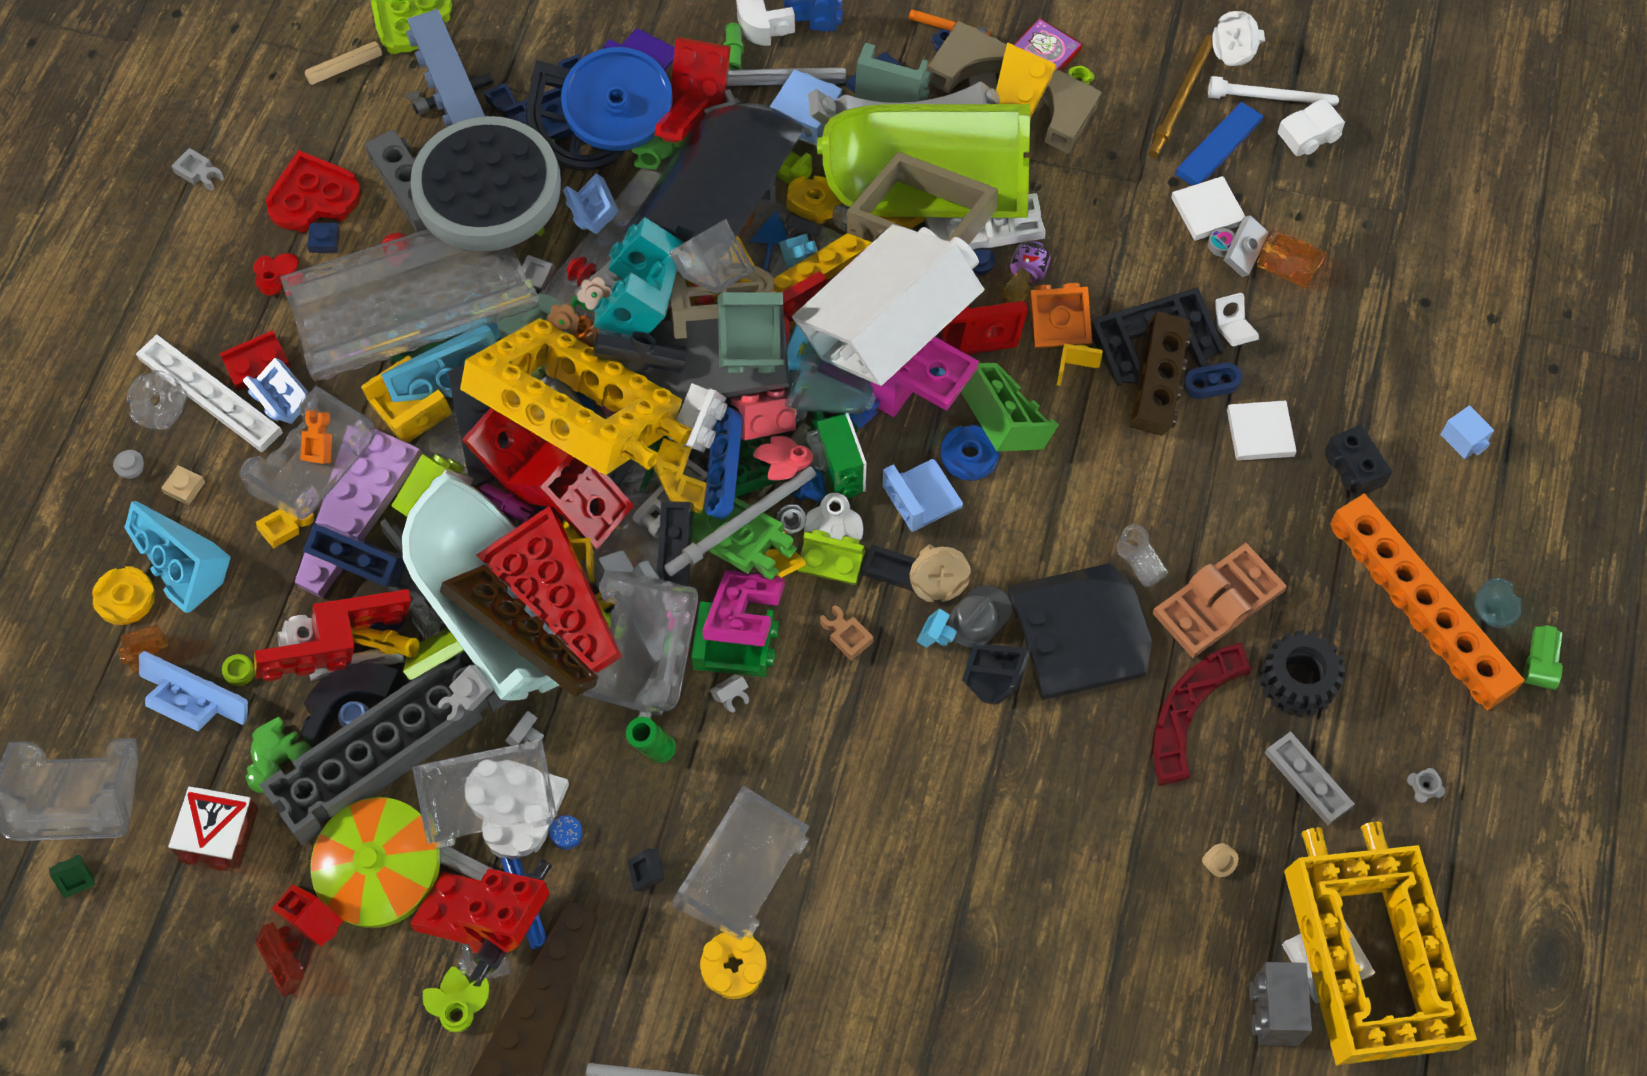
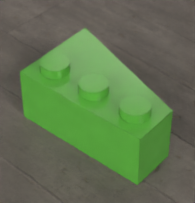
M979 363L978 369L961 393L995 450L1000 452L1044 449L1059 424L1054 419L1048 421L1038 411L1040 406L1034 400L1029 402L1019 392L1021 387L997 363Z

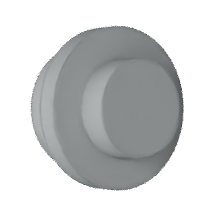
M125 450L116 456L113 467L119 476L132 479L142 473L144 459L135 450Z

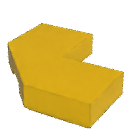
M663 438L658 452V459L653 469L671 502H691L694 504L693 512L701 514L705 502L707 482L683 474L692 448Z

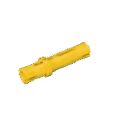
M351 627L353 643L380 649L384 654L392 655L397 653L409 658L415 657L419 652L420 643L416 638L401 636L397 631L389 629L380 631L370 627L363 630H353Z

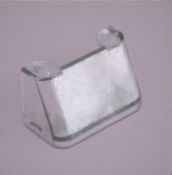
M122 738L111 741L106 749L107 758L46 759L42 748L33 742H9L0 762L1 834L15 841L118 838L126 835L132 819L139 760V748L136 738Z
M543 739L412 767L427 844L435 843L436 848L455 845L454 838L515 824L532 822L533 828L552 824L551 818L557 817Z
M743 785L670 905L740 941L744 936L751 938L760 923L755 918L759 909L793 853L795 852L798 855L802 853L810 839L805 836L810 826Z

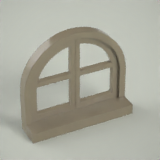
M717 262L713 266L709 263L677 265L668 305L674 338H687L686 321L718 318V304L691 306L689 297L715 295L722 292H774L773 277L761 268L742 263ZM717 276L719 284L687 287L685 278ZM723 276L740 277L752 282L725 284Z

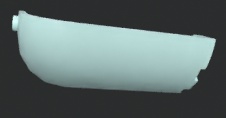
M444 474L432 481L431 486L422 494L409 512L402 534L403 560L412 580L474 664L483 673L501 700L526 699L529 695L528 692L539 689L541 693H544L559 686L558 683L542 673L540 669L520 656L513 648L497 638L491 631L475 621L473 617L440 593L443 581L482 565L487 566L492 571L476 554L516 528L509 518L476 488L457 477ZM500 579L508 587L506 592L513 599L518 598L510 590L511 588L502 579ZM526 605L525 611H526L531 617L537 616V615ZM544 622L543 629L548 634L556 635Z

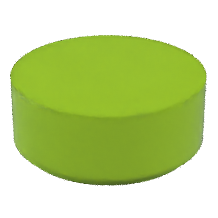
M232 655L224 661L222 675L230 685L236 687L244 686L255 675L254 664L246 655Z

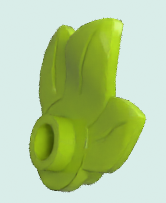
M453 966L444 976L440 989L427 988L423 990V1004L430 1014L440 1018L441 1024L446 1030L454 1033L462 1032L471 1025L474 1013L486 1005L490 992L488 980L484 978L480 987L473 986L474 982L469 983L467 977L458 968ZM456 1011L463 1012V1017L459 1021L452 1020V1015Z

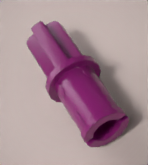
M484 484L479 489V492L495 504L501 512L522 523L536 514V508L514 498L515 495L513 493L506 494L489 484Z

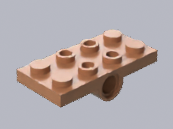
M1245 543L1217 564L1213 565L1211 563L1199 570L1192 577L1188 585L1154 608L1153 615L1186 652L1194 658L1282 594L1287 586L1256 552Z

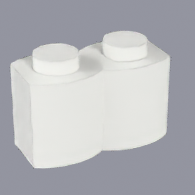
M1322 99L1311 104L1306 109L1295 112L1283 119L1280 123L1278 134L1296 156L1309 155L1316 151L1319 145L1327 142L1333 143L1338 140L1342 135L1345 121L1327 99Z

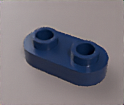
M1220 363L1195 368L1187 373L1184 381V390L1187 395L1195 399L1233 393L1240 386L1242 372L1232 363ZM1222 379H1227L1230 383H1224ZM1194 385H1200L1202 388H1197Z

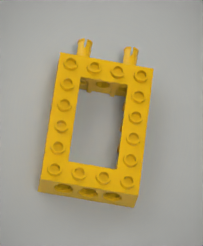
M541 318L465 360L460 390L605 476L629 459L649 470L655 465L659 455L658 452L648 448L650 445L663 436H668L684 446V444H687L693 430L676 421L682 403L681 398L649 381L645 376L628 369L618 361L593 356L594 347L586 345L573 335L560 330L549 321ZM545 365L544 371L548 376L553 379L557 378L572 387V390L575 392H581L596 401V404L599 406L603 405L615 412V414L604 419L595 414L591 409L583 407L571 400L567 395L561 394L531 375L533 371Z
M1377 821L1375 826L1374 822H1370L1360 827L1368 851L1329 855L1322 828L1317 827L1316 832L1314 828L1303 831L1301 835L1304 839L1308 857L1298 858L1284 870L1336 1066L1459 1050L1477 1040L1419 845L1388 848L1382 823ZM1382 892L1417 1013L1411 1017L1394 1019L1393 1015L1379 1021L1363 1022L1362 1020L1370 1014L1371 1004L1369 997L1366 998L1359 976L1361 971L1360 964L1356 965L1350 943L1352 935L1351 932H1347L1341 911L1343 906L1341 897Z

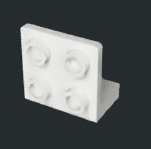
M691 383L676 420L693 429L687 444H684L685 446L704 453L706 447H711L716 432L713 431L717 420H722L727 409L725 396L711 388L708 390Z

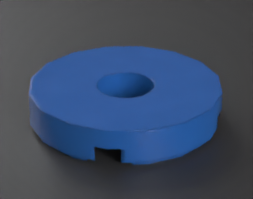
M970 425V427L962 428V426H959L950 431L944 438L941 447V460L944 468L952 476L961 480L975 481L985 478L994 471L999 460V452L995 450L982 427ZM970 447L976 449L978 454L974 457H967L962 451Z

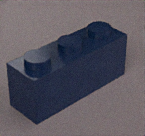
M314 523L303 549L305 553L385 587H397L406 566L402 556L335 527L321 523Z

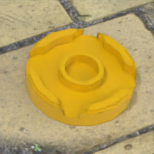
M124 566L125 568L119 570L115 568L109 570L98 579L93 588L92 603H94V609L104 621L114 625H128L139 621L150 611L155 600V588L151 579L138 568L132 566Z

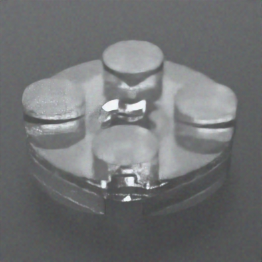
M154 370L147 375L142 374L132 382L127 392V403L130 404L131 410L129 415L132 420L143 427L153 430L169 429L180 416L184 402L187 400V392L182 388L179 380L159 370ZM160 394L158 405L153 407L154 402L151 400L153 395L158 396Z

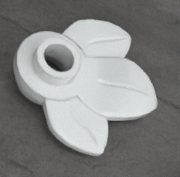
M840 493L826 495L822 499L820 506L810 510L806 515L805 532L812 533L816 529L830 533V538L841 540L842 536L845 535L859 541L862 539V519L859 514L850 509L848 499ZM831 503H839L841 509L838 512L831 511L829 508Z

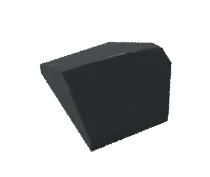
M974 643L962 681L982 702L999 704L1019 688L1030 650L1021 647Z

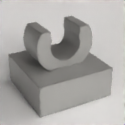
M737 674L709 690L714 700L723 703L726 710L732 713L736 711L732 705L734 697L739 696L742 703H749L748 695L743 692L749 686L743 676Z
M527 711L505 739V742L515 748L522 740L534 749L544 737L543 734L532 728V725L538 718Z

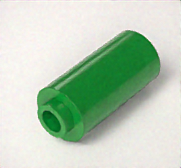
M637 717L627 726V741L652 762L665 763L673 757L676 750L674 739L650 718Z

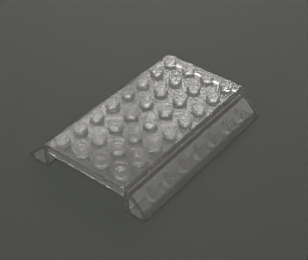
M428 229L281 276L284 291L291 306L304 348L307 368L314 382L332 378L349 370L359 369L364 365L379 360L389 359L391 356L406 351L416 350L433 342L443 341L448 337L463 332H471L475 328L490 323H498L505 318L517 314H525L539 307L538 294L531 279H527L512 246L493 251L461 249L443 242Z

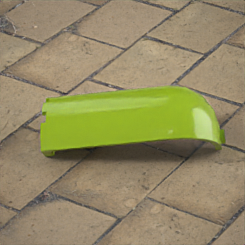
M880 104L860 106L842 111L831 117L824 126L822 137L817 139V153L823 156V167L828 186L838 199L849 207L854 204L897 152H901L998 188L997 210L991 218H1028L1029 158H1024V153H1029L1030 104ZM897 181L870 214L878 217L964 218L971 209Z

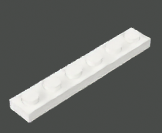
M154 336L136 353L141 362L261 453L283 433L277 424L160 336Z

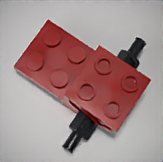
M541 859L534 872H529L525 876L488 868L481 881L442 872L411 920L410 925L416 932L468 944L472 952L477 953L474 957V962L477 963V966L468 978L469 983L474 982L473 986L480 987L487 973L495 971L505 955L517 948L528 933L532 922L550 894L547 884L543 880L552 868L551 863L546 864L547 861Z

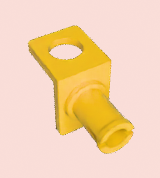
M564 520L562 525L578 560H586L590 583L595 582V560L590 537L581 538Z

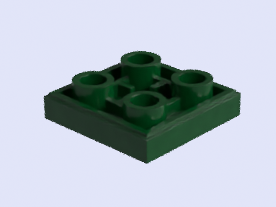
M767 436L749 439L740 443L735 497L783 481L769 480L768 472L771 464L753 457V453L758 447L767 443L771 444Z

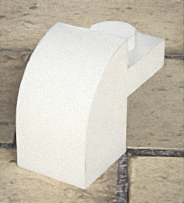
M736 0L738 22L741 25L743 36L748 41L757 45L769 46L771 45V37L795 33L793 7L766 11L764 0Z

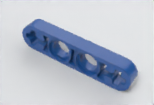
M728 406L722 420H717L713 429L716 435L710 447L704 502L705 512L719 520L727 518L734 506L743 421L742 414ZM728 443L725 452L722 454L725 445ZM725 471L722 480L719 482L722 473Z

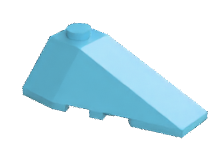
M483 325L382 373V378L392 401L423 400L438 389L444 397H453L448 371L464 365L467 358L496 343L492 330L488 326Z
M137 501L131 502L124 527L140 554H146L153 564L150 570L154 576H160L166 586L163 591L167 597L185 613L191 612L223 584L231 557L214 542Z

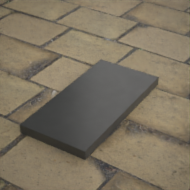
M783 305L779 307L780 358L784 359V366L776 368V373H758L757 368H746V373L731 374L728 373V368H719L718 318L686 321L687 338H674L671 320L660 322L649 333L656 341L686 347V360L681 373L651 367L646 371L627 368L645 376L649 381L681 398V405L684 403L691 383L708 390L710 388L716 390L726 398L790 387Z

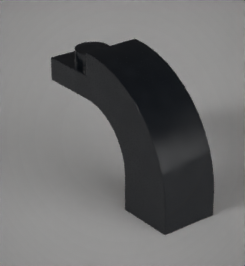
M361 663L336 670L322 679L311 690L303 703L311 715L305 719L302 726V736L311 747H315L324 741L344 704L351 701L378 704L399 690L404 681L398 669L380 664Z

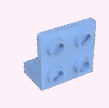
M934 459L900 474L894 464L883 469L882 486L911 532L962 508L963 502Z

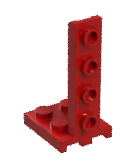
M682 37L675 39L671 80L672 104L674 106L656 124L654 136L663 137L664 141L672 143L679 142V140L682 141L704 116V109L725 103L724 91L727 86L730 46Z

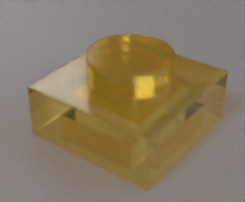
M1021 268L1004 286L1002 302L1023 301L1027 297L1031 289L1029 286L1031 274Z

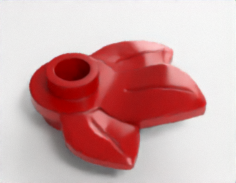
M290 253L280 254L274 259L263 255L256 260L253 266V271L257 275L255 277L256 287L265 295L278 294L282 288H295L301 285L307 279V276L296 271L299 264L298 257Z

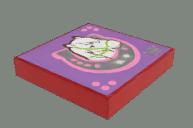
M1041 18L1014 44V46L1055 63L1056 69L1062 71L1082 50L1080 42Z

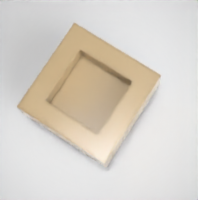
M177 465L161 489L164 494L186 505H190L205 484V480L202 476Z

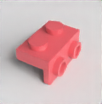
M784 388L744 394L731 398V405L738 408L742 414L741 438L743 440L796 430V396L784 391Z

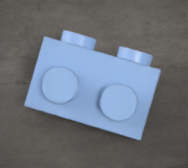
M595 174L579 192L568 186L563 189L567 199L566 204L574 215L573 221L583 230L588 229L598 234L619 212L604 178L598 174Z
M277 358L273 359L257 379L246 376L243 380L250 388L248 393L264 405L266 415L276 422L281 420L292 424L314 399L283 361Z

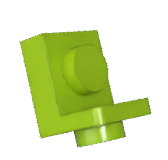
M791 151L777 172V177L787 184L801 176H805V180H807L812 173V156L805 153L800 157Z

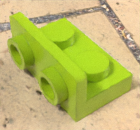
M816 529L812 533L804 532L801 557L805 560L806 565L797 569V571L857 585L865 553L864 546L859 544L860 541L847 536H842L841 540L830 538V533Z

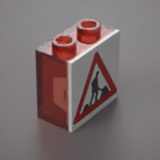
M189 786L168 847L178 857V861L184 864L197 865V862L209 863L211 868L221 871H228L229 867L240 869L259 808L250 797Z

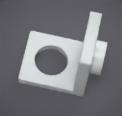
M1243 293L1215 300L1217 330L1231 346L1259 339V334L1245 320ZM1237 303V310L1234 314L1230 316L1223 314V309L1227 304Z

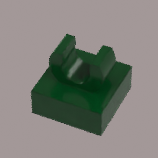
M74 855L73 858L64 862H58L57 865L49 868L50 877L63 898L95 885L94 876L81 855Z

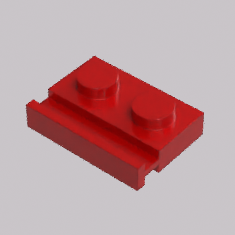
M273 330L219 353L237 391L248 387L243 381L246 376L257 379L274 358L282 360L288 368L291 367Z

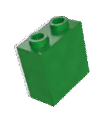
M849 413L817 421V451L832 493H840L847 499H850L859 493L865 492L867 463Z

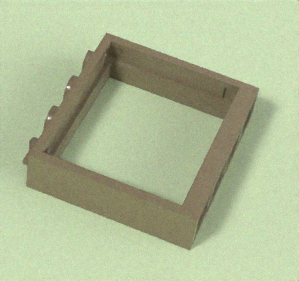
M897 152L848 209L847 233L873 243L892 224L906 228L870 214L898 181L971 209L946 240L950 241L953 237H958L969 245L997 210L998 188Z

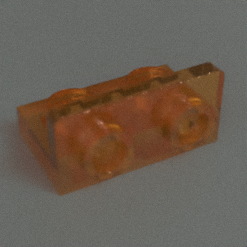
M1276 229L1266 241L1257 266L1306 289L1309 287L1315 272L1323 263L1327 252Z

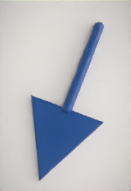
M777 210L749 241L750 243L767 244L762 267L765 271H768L773 244L780 245L779 242L788 239Z

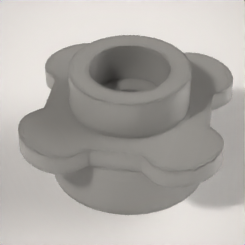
M1432 768L1423 770L1418 774L1411 773L1407 778L1408 784L1415 791V800L1420 803H1425L1427 799L1432 797L1441 798L1445 793L1444 787L1441 786L1440 776ZM1427 783L1429 788H1425L1423 784Z

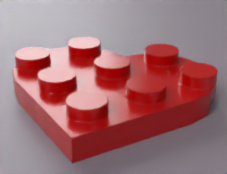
M298 150L269 191L266 198L267 212L271 221L279 227L302 233L307 231L310 223H314L319 217L334 219L335 221L345 220L348 214L358 206L362 190L355 175L347 169Z

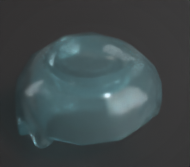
M1501 578L1490 579L1475 596V611L1481 620L1490 627L1505 628L1512 626L1521 615L1520 604L1522 599L1513 594V584Z

